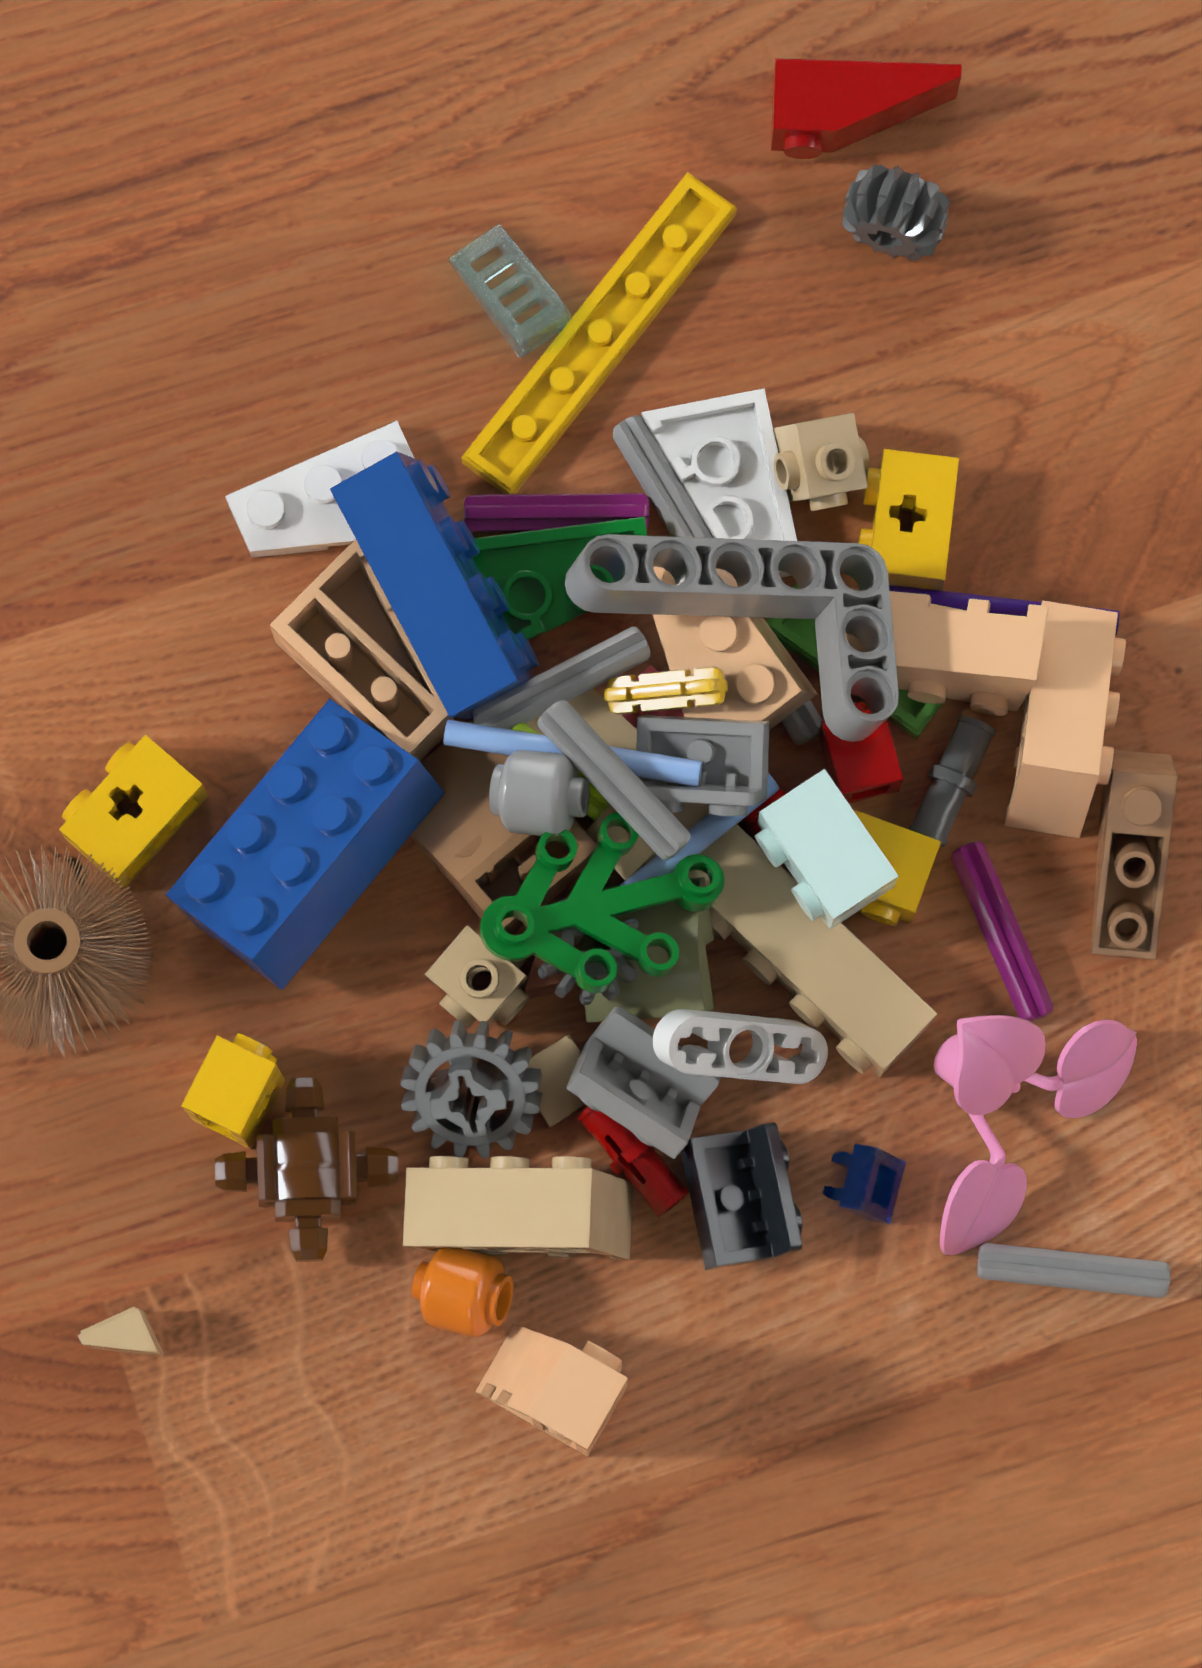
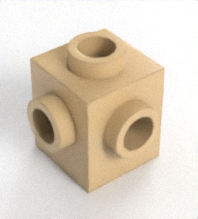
M854 413L773 428L778 449L773 463L774 474L779 487L787 491L789 502L809 499L811 511L848 504L847 491L868 488L866 474L870 466L869 453L865 442L858 436Z
M466 926L425 973L429 979L447 993L439 1004L457 1020H461L467 1028L476 1019L479 1022L481 1020L487 1021L489 1029L497 1020L505 1026L518 1014L530 997L523 991L528 977L519 970L527 959L507 961L496 957L485 947L481 937L469 926ZM482 973H491L492 981L489 987L482 991H475L474 983L476 978Z

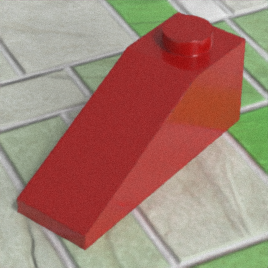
M775 58L772 92L771 151H784L786 156L795 159L816 158L821 155V152L833 153L956 99L962 76V64Z

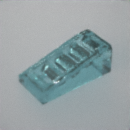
M500 224L449 257V263L519 358H522L562 331L570 321L571 313ZM498 246L504 255L477 273L470 264ZM512 265L517 273L491 290L486 282ZM523 284H526L530 291L505 308L500 300ZM536 302H539L543 310L519 325L514 317Z

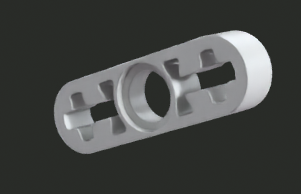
M676 1009L667 1013L659 1021L653 1034V1049L656 1056L663 1063L685 1074L804 1084L820 1074L828 1056L826 1040L819 1031L799 1021L790 1019ZM749 1030L753 1039L750 1053L742 1061L732 1063L729 1056L732 1040L740 1032ZM691 1033L708 1040V1049L698 1045H684L680 1050L678 1049V1043L680 1038L690 1037ZM774 1044L782 1048L792 1049L798 1048L802 1044V1051L800 1055H793L788 1060L774 1053Z

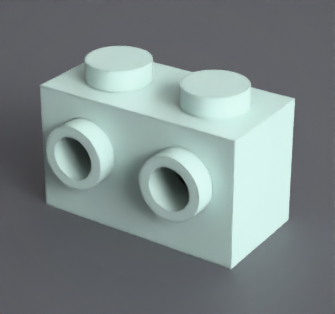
M825 769L759 812L757 824L762 831L755 835L756 841L774 867L777 868L784 863L798 883V885L791 889L800 907L812 921L821 916L828 928L832 929L894 888L898 874Z

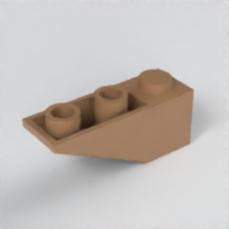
M1114 750L1111 774L1108 785H1103L1100 806L1091 942L1092 954L1146 959L1156 958L1178 778L1171 755Z

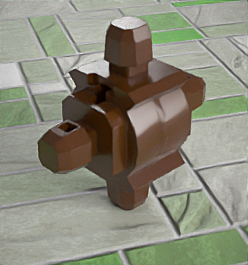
M314 1077L290 1079L286 1088L285 1112H292V1118L273 1119V1135H257V1157L246 1158V1151L226 1153L215 1159V1185L217 1188L229 1192H247V1186L258 1185L259 1207H275V1222H295V1229H289L291 1253L296 1262L323 1261L327 1252L328 1228H322L321 1221L341 1219V1204H356L357 1182L367 1181V1188L388 1186L398 1180L397 1152L389 1148L366 1147L365 1154H356L355 1132H338V1117H318V1111L324 1110L322 1086L318 1079Z

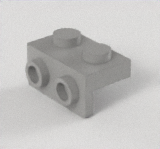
M655 715L637 717V751L703 761L699 787L638 777L670 812L684 811V802L709 804L708 813L712 815L743 816L747 815L748 806H754L767 799L769 721Z
M614 1007L583 1045L566 1089L577 1095L589 1108L606 1114L633 1132L644 1144L656 1147L675 1159L689 1141L701 1105L717 1088L721 1077L685 1074L663 1063L656 1056L653 1049L655 1029L622 1007Z

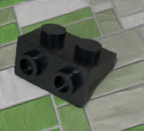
M775 1122L761 1124L744 1131L689 1139L681 1154L705 1270L772 1260L802 1249L800 1236L802 1233V1217L799 1208L793 1202L787 1174L789 1155L784 1142L780 1139Z

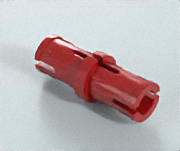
M588 1106L577 1116L579 1122L586 1127L613 1160L610 1164L611 1169L617 1176L622 1173L626 1176L658 1218L689 1194V1189L674 1175L655 1151L654 1147L641 1142L633 1132L606 1114L595 1111Z

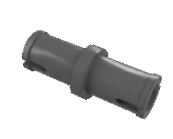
M959 715L958 723L939 765H931L927 774V778L931 780V783L913 823L908 828L911 831L941 841V847H944L948 841L947 837L965 797H972L978 784L973 779L988 745L996 733V730L990 725L966 715Z

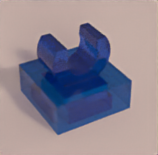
M856 1143L852 1154L848 1152L834 1153L831 1161L848 1169L845 1184L842 1188L824 1186L823 1194L827 1198L838 1202L840 1207L870 1221L890 1224L906 1162L877 1147Z

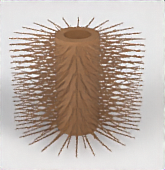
M41 845L42 878L40 869H38V865L29 849L39 903L30 877L17 850H15L35 911H33L5 857L31 913L28 912L0 871L2 882L20 908L19 910L0 889V934H2L0 935V947H7L5 949L0 948V951H6L0 952V960H5L0 962V965L5 964L0 967V970L4 969L0 972V975L7 973L0 978V980L7 978L0 983V987L10 982L7 986L0 989V1017L8 1009L0 1024L11 1012L6 1022L0 1028V1032L2 1029H5L8 1021L13 1017L1 1038L4 1033L7 1035L3 1041H5L7 1036L9 1038L16 1023L21 1018L11 1041L17 1032L13 1046L19 1034V1042L15 1049H17L21 1039L22 1045L29 1026L28 1035L23 1047L25 1048L32 1028L25 1051L27 1052L33 1033L32 1046L34 1044L41 1013L34 1048L36 1049L42 1022L37 1048L38 1053L41 1040L39 1057L43 1041L45 1045V1037L47 1049L49 1031L48 1053L51 1037L50 1057L52 1056V1043L55 1032V1043H57V1047L62 1051V1055L64 1053L65 1058L64 1027L67 1040L71 1043L75 1055L77 1054L67 1003L78 1034L82 1038L88 1053H90L70 993L73 994L100 1046L74 991L80 996L112 1042L102 1019L88 998L121 1032L114 1015L106 1006L131 1025L121 1005H125L138 1013L132 1009H136L132 1006L135 1004L129 1000H135L144 1005L145 1003L131 997L130 995L143 1001V999L123 989L139 996L142 995L113 981L139 993L140 991L130 986L146 991L149 990L129 982L147 986L128 978L144 983L146 982L139 979L153 981L138 976L151 977L150 975L137 972L150 973L149 971L123 966L147 969L154 966L118 962L147 964L144 962L152 963V961L128 959L145 960L144 958L154 957V955L128 956V954H149L153 951H122L134 949L147 950V948L151 947L134 948L132 946L150 944L152 942L125 944L150 938L133 939L150 933L133 934L148 927L124 932L146 924L133 925L145 918L125 924L143 915L141 913L130 917L142 910L138 909L129 912L139 906V904L121 912L132 903L138 901L134 900L124 905L134 896L116 906L132 892L130 891L115 901L130 886L115 895L125 885L123 884L104 900L122 881L117 882L115 886L106 892L117 879L116 877L97 898L105 884L115 874L114 872L111 877H108L106 882L96 892L105 877L112 871L111 869L101 880L100 876L104 872L103 870L101 874H98L92 887L86 894L91 882L104 863H102L99 869H96L91 881L86 886L96 865L94 864L89 874V869L94 859L88 869L86 866L92 856L91 854L86 864L85 862L83 863L76 882L83 859L82 857L74 878L80 852L73 873L74 861L72 862L66 889L72 859L71 856L64 885L70 853L69 851L66 866L64 867L68 846H66L63 865L61 862V871L60 857L58 865V852L55 870V847L51 873V865L49 870V860H47L44 850L42 851ZM81 876H82L80 885H79V887H78V889H77V891H76L78 882H79V880H80V878H81ZM83 881H84V884H83V886H82L81 892H80V894H79V896H78L80 887H81V885H82V883H83ZM96 910H98V911L95 913L94 916H92L91 918H89L92 913H94ZM106 917V918H105L103 921H101L100 923L95 924V923L98 922L100 919ZM109 922L105 926L98 928L103 923ZM110 927L106 931L100 932L104 928ZM113 932V933H111V934H109V935H107V936H102V935H104L105 933ZM106 938H113V939H110V940L102 941V940H104V939H106ZM116 942V943H113V944H110V945H103V946H102V944H105V943ZM58 945L66 946L63 953L57 958L51 960L41 959L47 949ZM114 967L123 968L129 971L120 970ZM115 971L124 972L130 975H124ZM13 985L11 989L6 991L9 986ZM18 987L12 994L7 996L14 988ZM27 1010H28L26 1019H25V1021H24V1023H23V1025H22L24 1016H25V1014H26V1012H27ZM19 1013V1015H18V1017H17V1019H16L14 1025L12 1026V1028H11L10 1031L8 1032V1030H9V1028H10V1026H11L13 1020L15 1019V1017H16L17 1014ZM30 1015L29 1021L25 1027L26 1021Z

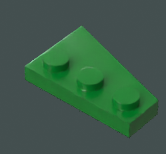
M645 517L474 538L479 547L480 554L472 558L485 579L492 576L501 588L510 608L502 613L509 629L515 635L522 632L526 639L530 641L590 612L575 605L568 596L565 587L566 573L587 543L597 536L608 534L647 536ZM590 565L591 571L596 578L602 582L613 583L612 576L606 569L598 565Z

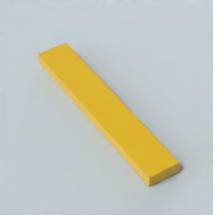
M687 172L461 457L462 464L503 494H516L736 216L737 207Z

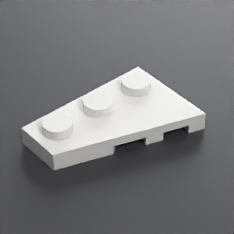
M765 389L641 412V417L714 538L797 541L787 491L779 487L774 474L773 463L778 449ZM778 571L780 578L791 576L787 572Z
M395 421L226 495L225 498L252 558L328 550L330 546L350 545L356 538L330 488L396 451L414 458L398 422Z

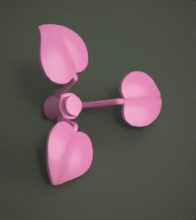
M1003 1015L978 1016L957 1020L958 1033L948 1038L939 1048L934 1059V1071L954 1088V1096L958 1106L969 1114L990 1151V1161L978 1160L972 1162L963 1170L952 1186L944 1208L940 1230V1250L943 1254L956 1255L968 1251L999 1235L1017 1216L1025 1198L1027 1189L1025 1171L1017 1164H1004L1006 1154L983 1115L999 1109L1008 1100L1011 1093H1017L1020 1090V1083L1023 1081L1048 1091L1058 1090L1055 1098V1110L1063 1117L1080 1118L1096 1112L1118 1093L1130 1073L1137 1047L1136 1031L1127 1028L1116 1020L1110 1019L1096 1021L1084 1026L1072 1036L1063 1048L1057 1063L1058 1075L1047 1077L1036 1073L1045 1054L1046 1042L1042 1030L1034 1023L1026 1019Z

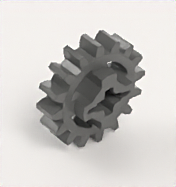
M457 1020L454 1021L450 1037L446 1038L442 1032L434 1028L429 1033L426 1043L427 1047L415 1044L408 1062L411 1066H405L400 1086L407 1089L404 1092L401 1106L402 1110L417 1111L411 1127L414 1132L424 1131L428 1128L434 1132L431 1147L437 1149L448 1140L455 1143V1157H463L467 1146H476L478 1153L483 1159L489 1158L492 1142L497 1141L501 1147L509 1151L514 1146L516 1132L528 1135L531 1131L533 1114L539 1112L543 1094L537 1091L540 1086L542 1073L541 1069L527 1068L532 1053L529 1047L519 1048L516 1051L510 1048L513 1032L507 1029L497 1039L490 1037L488 1022L481 1020L476 1033H467L462 1021ZM449 1061V1069L438 1070L436 1078L430 1079L432 1073L440 1065ZM513 1100L504 1113L494 1118L493 1113L495 1110L506 1109L508 1101Z

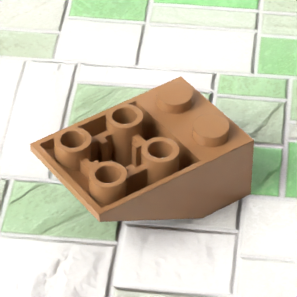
M442 744L424 759L421 764L435 779L445 794L410 837L478 916L482 918L486 908L496 899L517 895L536 861L535 851L541 836L516 834L507 831L500 820V816L493 815L490 810L489 790L492 773L497 764L504 765L509 757L508 755ZM574 820L569 830L577 841L578 849L575 858L566 870L556 873L540 907L549 904L580 877L597 847V844L576 820ZM549 842L545 845L547 853L553 858L561 859L568 855L565 846L559 842ZM509 917L502 921L503 928L511 935L524 925L521 920L514 917Z

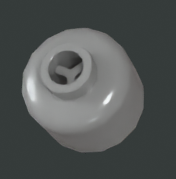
M528 750L514 751L507 758L504 765L497 764L492 773L489 790L490 810L493 815L500 816V820L507 831L516 834L542 836L544 832L559 836L558 833L564 829L569 831L575 817H584L586 815L590 798L589 781L586 778L579 777L578 769L565 754Z

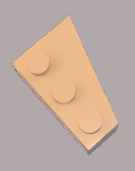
M653 567L656 576L666 584L676 585L670 572L664 568ZM716 569L717 575L722 582L728 586L738 587L732 574L726 570ZM653 614L670 671L688 669L691 671V675H694V669L718 667L722 669L724 679L728 682V691L725 693L723 703L715 706L698 707L696 706V701H693V707L682 709L684 717L769 721L770 730L818 694L764 618Z

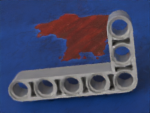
M608 534L597 536L589 541L566 573L565 587L570 599L581 609L594 613L815 619L823 717L829 730L842 740L850 742L864 740L893 714L898 705L899 691L888 570L881 555L868 545L839 542ZM594 564L606 569L612 576L613 583L602 582L596 578L591 571L590 565ZM653 567L664 568L670 572L676 585L666 584L656 576ZM716 569L726 570L732 574L738 587L728 586L722 582L717 575ZM778 571L787 572L797 581L799 589L786 585L780 578ZM840 573L848 574L854 578L860 591L846 586L841 579ZM845 633L859 638L865 652L857 651L851 647ZM850 694L858 695L864 699L869 706L871 714L858 710L852 703Z

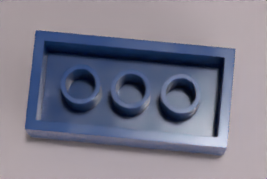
M396 451L330 488L449 717L473 720L472 711L475 708L535 677L532 669L539 666L538 659L524 634L519 632L515 635L509 629L502 613L510 609L508 602L492 576L485 579L479 572L472 558L480 554L479 547L464 521L455 522L449 515L443 501L451 496L443 478L433 464L426 467L421 459L417 460Z
M329 698L167 892L166 896L198 928L279 989L283 990L445 792L417 758Z

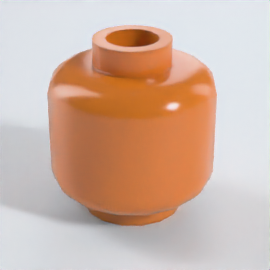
M440 1248L431 1258L430 1262L423 1261L418 1266L412 1283V1296L415 1300L420 1301L421 1315L429 1326L469 1337H480L485 1335L492 1326H501L505 1321L512 1303L514 1284L512 1277L505 1275L504 1265L495 1255L480 1251L464 1250L463 1248Z

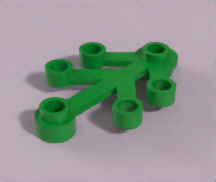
M618 812L606 816L602 821L597 833L598 845L567 900L540 907L556 873L566 870L572 864L578 849L577 841L573 834L566 829L558 833L559 836L544 832L536 847V861L517 895L504 896L493 901L484 911L480 921L482 942L496 957L507 961H520L534 955L574 977L577 984L583 990L589 993H600L610 987L616 976L617 964L614 957L603 949H591L583 953L551 933L574 927L635 960L640 969L647 975L653 977L664 976L673 969L678 960L679 947L676 941L668 934L661 932L652 933L647 936L614 918V916L672 901L688 911H704L710 908L721 894L725 882L724 873L714 859L706 855L693 854L683 858L677 864L673 873L603 890L620 857L628 854L633 849L639 836ZM611 826L622 827L627 831L629 840L624 843H617L610 839L607 829ZM549 842H559L565 846L568 855L561 859L553 858L547 853L545 845ZM692 870L705 872L710 879V885L706 887L695 886L690 881L688 872ZM509 917L517 918L524 924L525 932L521 935H511L503 928L502 921ZM650 946L662 947L666 950L669 961L663 964L654 963L647 955V948ZM589 962L600 963L606 969L607 977L602 980H594L586 974L584 967Z

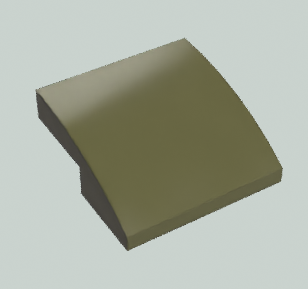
M705 877L689 878L695 886L706 887ZM622 883L605 884L603 890L618 887ZM672 901L615 917L621 922L628 919H636L639 923L637 930L647 936L657 932L668 934L678 944L679 957L673 969L661 977L649 976L640 969L635 960H627L638 971L636 979L632 983L617 980L620 993L613 1000H608L601 992L596 993L593 1002L590 1005H584L587 1022L604 1021L614 1007H622L638 1019L663 1018L667 1013L676 1009L712 1011L715 1009L705 945L714 940L709 908L700 912H692L683 909ZM583 936L580 941V951L585 950L586 952L591 949L602 948L600 944L593 948L592 945L596 940L591 937ZM650 946L647 948V955L654 963L663 964L669 961L668 954L662 947Z

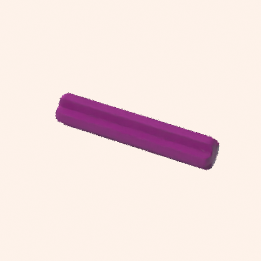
M644 493L469 495L465 498L464 523L470 532H528L645 517L646 529L649 525L648 496Z
M976 841L957 848L951 855V861L1018 1017L1034 1022L1048 1016L1053 1011V1003L984 844L981 841Z

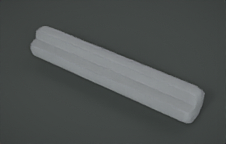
M630 627L475 708L472 711L474 723L510 730L516 724L527 723L541 716L552 704L561 700L568 702L608 681L610 678L618 676L647 661L651 653L648 642L637 627Z
M561 700L552 704L537 721L541 731L571 760L572 764L661 859H670L685 847L691 838L689 831L567 701Z
M985 1243L980 1246L977 1257V1275L981 1279L1155 1298L1167 1295L1170 1285L1169 1264L1161 1261Z

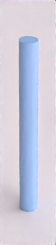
M449 719L445 726L443 742L447 746L508 756L517 750L562 753L546 735ZM609 746L637 777L699 787L703 761Z

